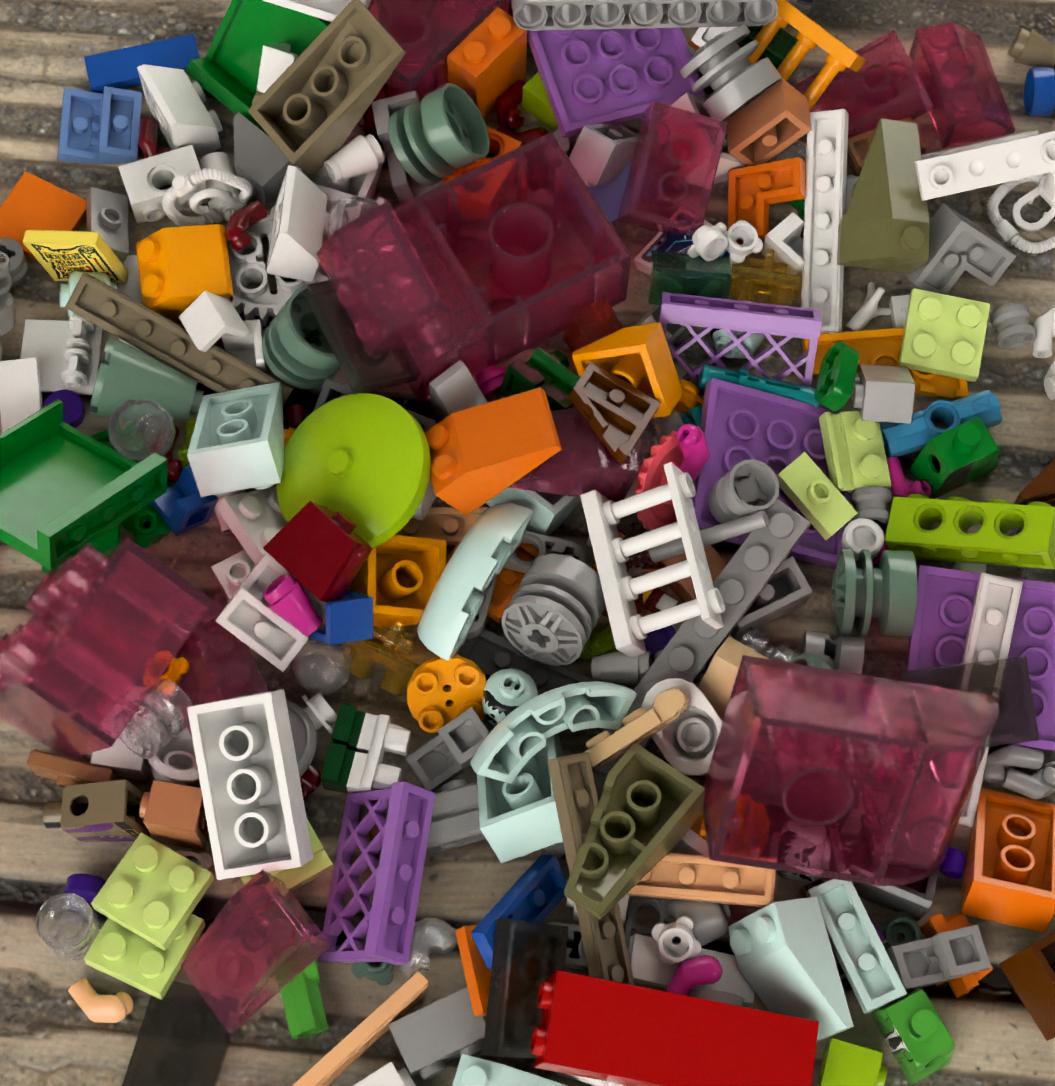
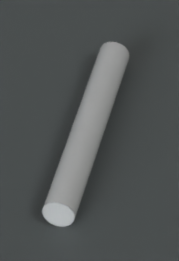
M761 510L701 530L703 546L712 545L769 526V519L767 513ZM682 538L649 549L650 558L654 563L685 553Z

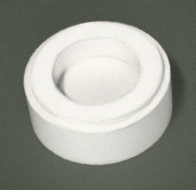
M865 518L851 521L846 526L841 538L842 548L852 549L856 561L862 549L869 550L872 559L875 558L884 543V534L881 527L874 521Z

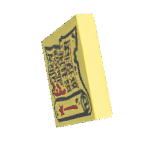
M25 231L23 244L54 281H68L73 271L105 273L109 276L111 282L126 284L129 271L99 232Z

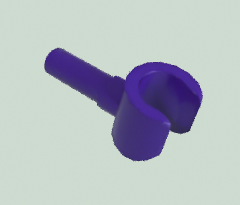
M916 832L914 833L910 842L931 853L934 857L942 859L939 869L941 874L954 879L962 877L966 858L961 850L950 847L945 849Z

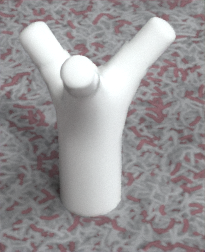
M868 283V292L862 306L844 327L847 332L862 331L872 318L891 314L890 308L878 307V302L885 292L883 287H878L875 290V283Z

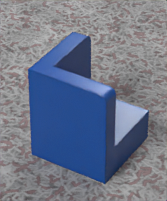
M187 465L183 467L177 484L167 488V492L152 501L151 504L173 533L178 536L207 523L219 498L215 495L200 496L191 466Z
M347 590L341 600L326 603V626L319 627L309 635V638L329 645L372 639L373 597Z

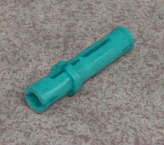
M704 363L701 369L699 389H705L706 383L711 378L811 404L816 407L819 405L815 400V387L749 374L748 370L743 368L735 371Z

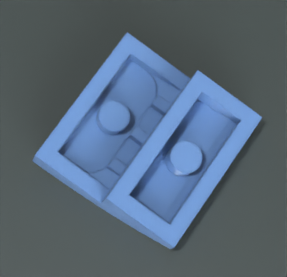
M104 86L103 94L64 88L57 161L82 164L135 162L138 153L142 92Z

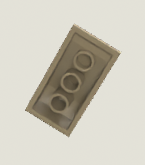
M352 0L248 109V112L293 165L315 175L324 166V162L330 159L342 147L406 51L360 0Z

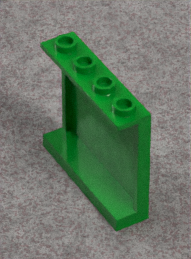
M232 0L206 57L190 60L185 73L197 81L233 113L237 114L239 112L267 134L248 112V109L252 106L253 97L257 92L263 45L284 42L290 44V52L297 54L299 57L331 22L263 0Z
M59 399L0 434V540L49 570L54 569L167 492L166 458L153 453L140 463L129 459L63 422V401Z

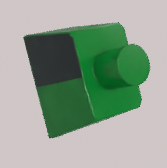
M975 417L930 439L910 469L917 481L921 482L924 480L930 485L932 490L930 499H936L994 471L997 467L999 448L979 417ZM934 465L940 466V472L934 468Z

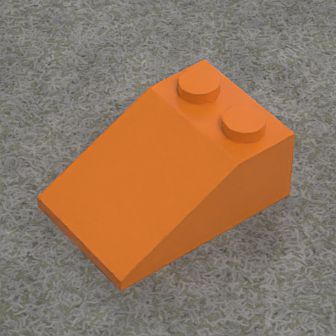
M540 387L454 412L425 432L430 449V477L434 494L465 516H468L562 450L546 393Z
M986 788L980 789L974 824L970 832L963 876L961 913L967 916L1047 933L1055 914V804Z

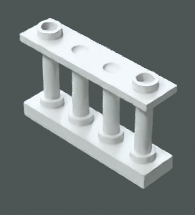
M1031 130L921 155L922 160L915 161L921 200H929L1054 172L1055 131L1039 134L1038 130Z
M672 462L663 465L667 484L614 503L613 500H608L596 490L580 495L615 647L631 658L647 653L643 639L647 638V633L700 615L702 620L713 628L719 629L724 627L720 614L725 611L724 601L718 588L713 586L691 497L696 495L694 483L687 472H682ZM672 500L677 522L626 540L619 537L616 524L620 523V518ZM682 538L687 560L633 579L631 576H628L625 562L629 560V556ZM691 576L697 599L644 617L637 614L634 600L638 599V594Z

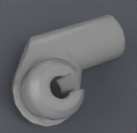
M1007 745L987 755L983 779L990 783H999L1006 778L1005 769L1012 766L1039 770L1044 762V754L1040 749Z
M1055 761L1046 763L1045 768L1031 775L1009 767L1006 772V778L1002 782V787L1035 800L1043 799L1055 793Z

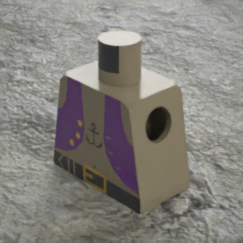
M126 779L68 785L63 789L62 802L46 803L44 805L43 821L47 829L62 828V830L82 842L135 841L141 832L150 837V832L143 823L144 818L139 816L140 803L144 793Z

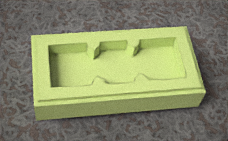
M803 452L776 475L783 492L825 540L833 536L858 514L806 452Z

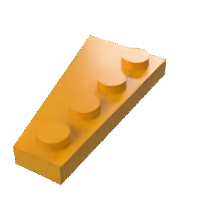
M904 328L820 334L812 378L818 379L821 363L826 352L838 341H843L858 351L859 361L856 375H858L859 364L898 366ZM802 338L803 354L808 350L809 339ZM908 369L915 382L914 395L952 401L969 396L967 380Z

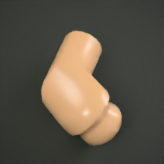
M86 978L80 979L68 990L85 1015L96 1023L120 1022L125 1019L126 1015L132 1012L134 1007L133 1000L129 994L118 992L116 995H98Z

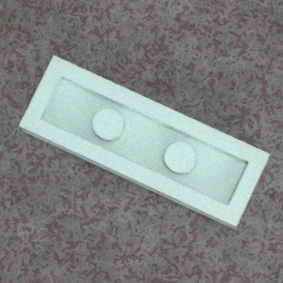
M848 873L809 889L806 895L807 897L817 896L831 947L864 1014L904 997L907 992Z

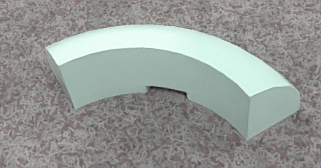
M514 503L495 504L485 510L474 522L445 567L418 624L417 632L419 639L427 649L440 658L449 661L464 644L471 625L485 598L479 591H485L494 574L498 575L507 560L520 545L533 510Z
M599 681L568 684L549 690L521 704L503 718L481 743L470 764L478 775L513 784L524 765L546 746V739L566 729H570L572 732L589 728H606L618 731L637 693L623 685Z

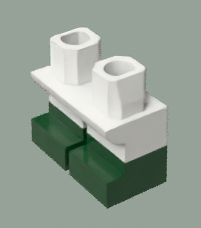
M341 703L331 737L332 742H330L320 778L323 789L347 794L391 789L392 783L400 782L402 769L382 764L385 752L406 756L411 741V731L391 724L389 715L380 714L377 716L358 711L356 706Z

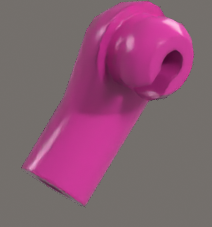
M684 424L677 432V440L684 457L679 469L684 473L687 472L694 483L708 461L710 453L703 431L698 426Z
M899 457L887 458L892 485L888 489L892 492V497H907L910 494H921L929 498L931 497L932 490L926 481H912L904 477Z
M708 955L681 961L665 992L688 996L692 987L718 982L722 977V966L715 957Z

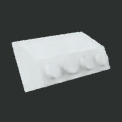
M284 689L187 707L217 880L302 867L313 860L312 845Z

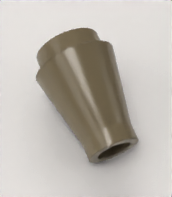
M1021 27L1013 39L1007 55L1015 58V63L1032 67H1052L1055 71V46L1033 28L1028 31Z

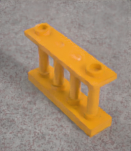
M777 0V17L769 24L764 25L756 35L754 40L759 43V46L748 57V60L751 64L755 63L781 27L785 29L788 23L799 32L795 37L798 39L777 68V71L785 81L789 79L810 49L814 51L818 45L828 52L825 58L827 63L803 94L808 98L810 112L839 71L844 72L846 67L858 72L866 59L788 1ZM691 38L687 44L697 51L700 47L693 43Z

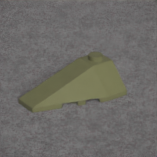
M883 118L878 121L863 160L864 165L860 176L850 194L852 197L848 208L838 226L837 265L911 274L929 261L930 221L927 200H921L915 161L922 160L917 123Z
M634 742L608 772L602 795L597 807L594 809L590 827L584 843L577 854L564 889V895L600 920L681 841L703 814L705 788Z

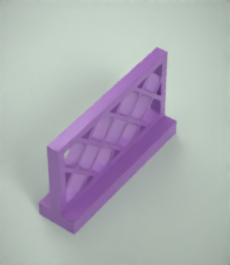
M662 292L659 322L661 323L672 359L676 358L687 372L680 379L687 381L693 379L698 387L700 377L697 374L701 372L703 364L711 365L715 362L719 368L728 369L720 357L737 345L749 360L740 368L750 370L752 367H755L762 377L771 378L759 362L777 350L788 366L772 378L782 380L794 371L803 382V386L811 387L818 338L820 337L822 326L821 310ZM667 323L684 325L693 336L675 348L666 337ZM694 326L703 327V328H702L701 330L697 331V330L694 328ZM714 328L724 329L732 339L717 352H714L703 339V336ZM734 331H742V333L737 336ZM753 333L764 334L771 345L754 357L742 341ZM773 335H778L782 337L776 340ZM793 337L809 339L807 352L795 361L782 348V345ZM698 341L710 357L693 369L680 353ZM805 363L804 374L799 369V366ZM700 389L698 395L704 396L705 389Z
M403 781L392 783L391 789L347 794L318 961L326 964L388 962L394 965H408L436 793ZM365 804L369 812L358 824L360 805ZM388 809L387 819H385L383 814ZM377 824L380 831L369 844L365 836ZM359 846L362 854L351 866L352 852ZM381 850L380 860L378 861L376 855ZM369 865L373 873L362 886L358 878ZM351 888L355 896L344 908V896ZM374 892L373 901H372V904H371V902H370V900H369V897H370V896L372 895V893ZM362 908L365 917L354 928L351 920ZM344 930L347 939L335 951L337 937ZM367 935L364 947L362 940Z

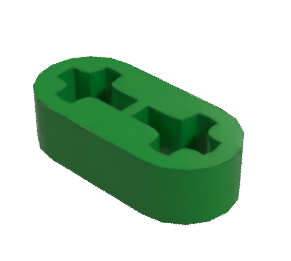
M843 341L836 342L826 352L821 363L815 392L816 402L833 412L840 410L850 398L854 388L859 361L858 351Z

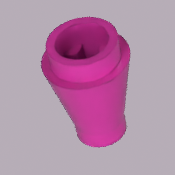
M288 573L273 581L262 594L267 601V608L305 636L312 634L323 623V619L316 612L302 584L296 578L293 579Z

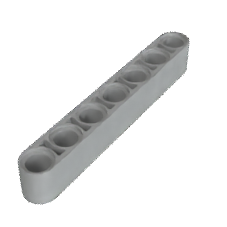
M511 0L515 24L519 28L529 31L737 27L742 24L746 26H762L772 22L778 14L777 0Z

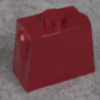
M309 501L263 547L266 552L314 596L326 603L342 599L373 548L353 531L357 525L348 516L338 510L333 513L327 507Z

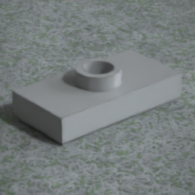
M90 187L87 194V231L99 232L115 255L123 262L129 254L128 196Z

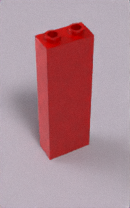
M558 970L548 977L547 982L542 981L540 985L537 1008L543 1009L541 1026L534 1028L530 1043V1054L536 1055L534 1068L628 1086H812L819 1021Z

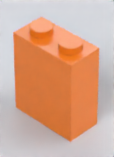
M497 7L447 56L448 83L456 84L472 98L484 120L496 109V99L517 80H526L527 30L519 28L515 24L513 17Z

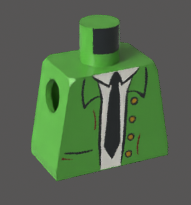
M923 989L906 991L907 994L904 997L869 1012L910 1085L949 1065L955 1049L952 1037Z

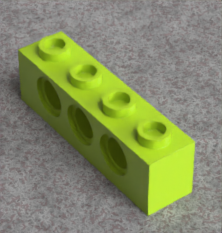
M910 494L907 497L893 496L885 542L890 550L912 551L915 559L1055 569V507L1038 501L1030 502L1028 505L1010 504L1001 499L973 502L958 496L948 497L947 500L930 499L921 494ZM942 522L938 528L927 530L932 523ZM982 525L978 531L966 533L971 526ZM1013 528H1023L1022 531L1015 536H1006L1007 533Z

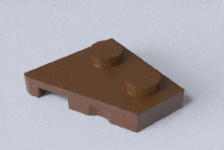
M593 362L589 363L569 396L570 400L617 462L622 465L661 404L659 401Z

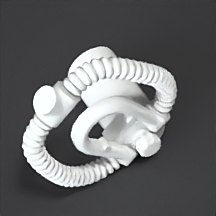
M209 153L199 162L201 170L186 176L177 175L174 177L171 189L166 191V194L163 196L162 207L165 214L178 226L209 225L214 222L218 224L224 219L228 221L231 215L247 205V201L252 196L253 187L246 179L234 175L226 153ZM202 181L206 182L207 189L195 193L189 200L190 209L201 216L188 217L176 210L174 201L178 197L186 195L195 189L199 183H202ZM210 198L208 202L209 208L207 205L202 206L198 204L202 200Z
M1055 171L1047 173L1045 176L1041 174L1002 183L994 191V194L989 197L990 200H988L986 208L987 215L991 223L996 227L995 237L1003 244L1011 242L1019 250L1032 254L1043 253L1055 248V235L1041 242L1026 241V239L1020 237L1019 232L1006 219L1001 218L998 210L1000 201L1011 189L1026 181L1036 182L1039 184L1038 187L1018 199L1014 204L1012 217L1016 226L1024 231L1034 232L1044 228L1055 217ZM1041 196L1052 208L1048 212H1044L1043 217L1036 223L1024 221L1020 215L1021 208L1027 203L1033 204L1034 199Z

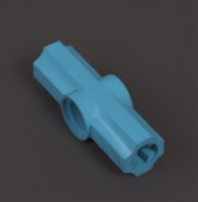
M986 390L951 402L938 400L931 403L926 410L912 414L911 424L893 422L880 424L886 456L888 458L899 457L921 450L933 437L975 417H979L986 428L999 425L1002 421V416L996 395L992 394L990 390ZM931 421H941L947 426V428H937L933 425Z

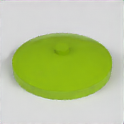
M356 393L333 399L307 416L287 442L284 449L285 462L281 483H277L278 502L287 523L309 501L325 506L333 513L338 510L357 525L353 531L374 548L397 534L409 522L421 504L428 486L431 468L430 449L426 435L417 420L407 410L384 396L371 393Z

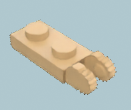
M671 687L670 690H667L665 693L662 692L655 697L654 706L646 712L644 707L627 715L622 720L625 726L611 735L608 731H604L590 739L586 743L588 750L585 752H589L592 770H600L623 755L634 742L639 745L680 718L681 714H685L688 711V707H690L689 702L691 701L688 700L689 696H686L685 692L682 693L681 689L678 690V688L673 689Z

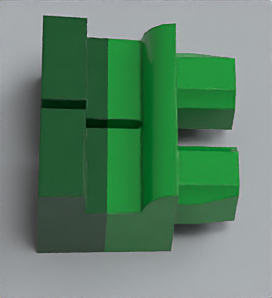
M539 347L532 353L528 361L523 362L517 359L508 365L499 391L501 396L505 398L539 387L542 388L547 396L557 435L582 417V414L569 398L572 389L580 379L579 375L568 369L570 364L568 358L559 350L547 353Z

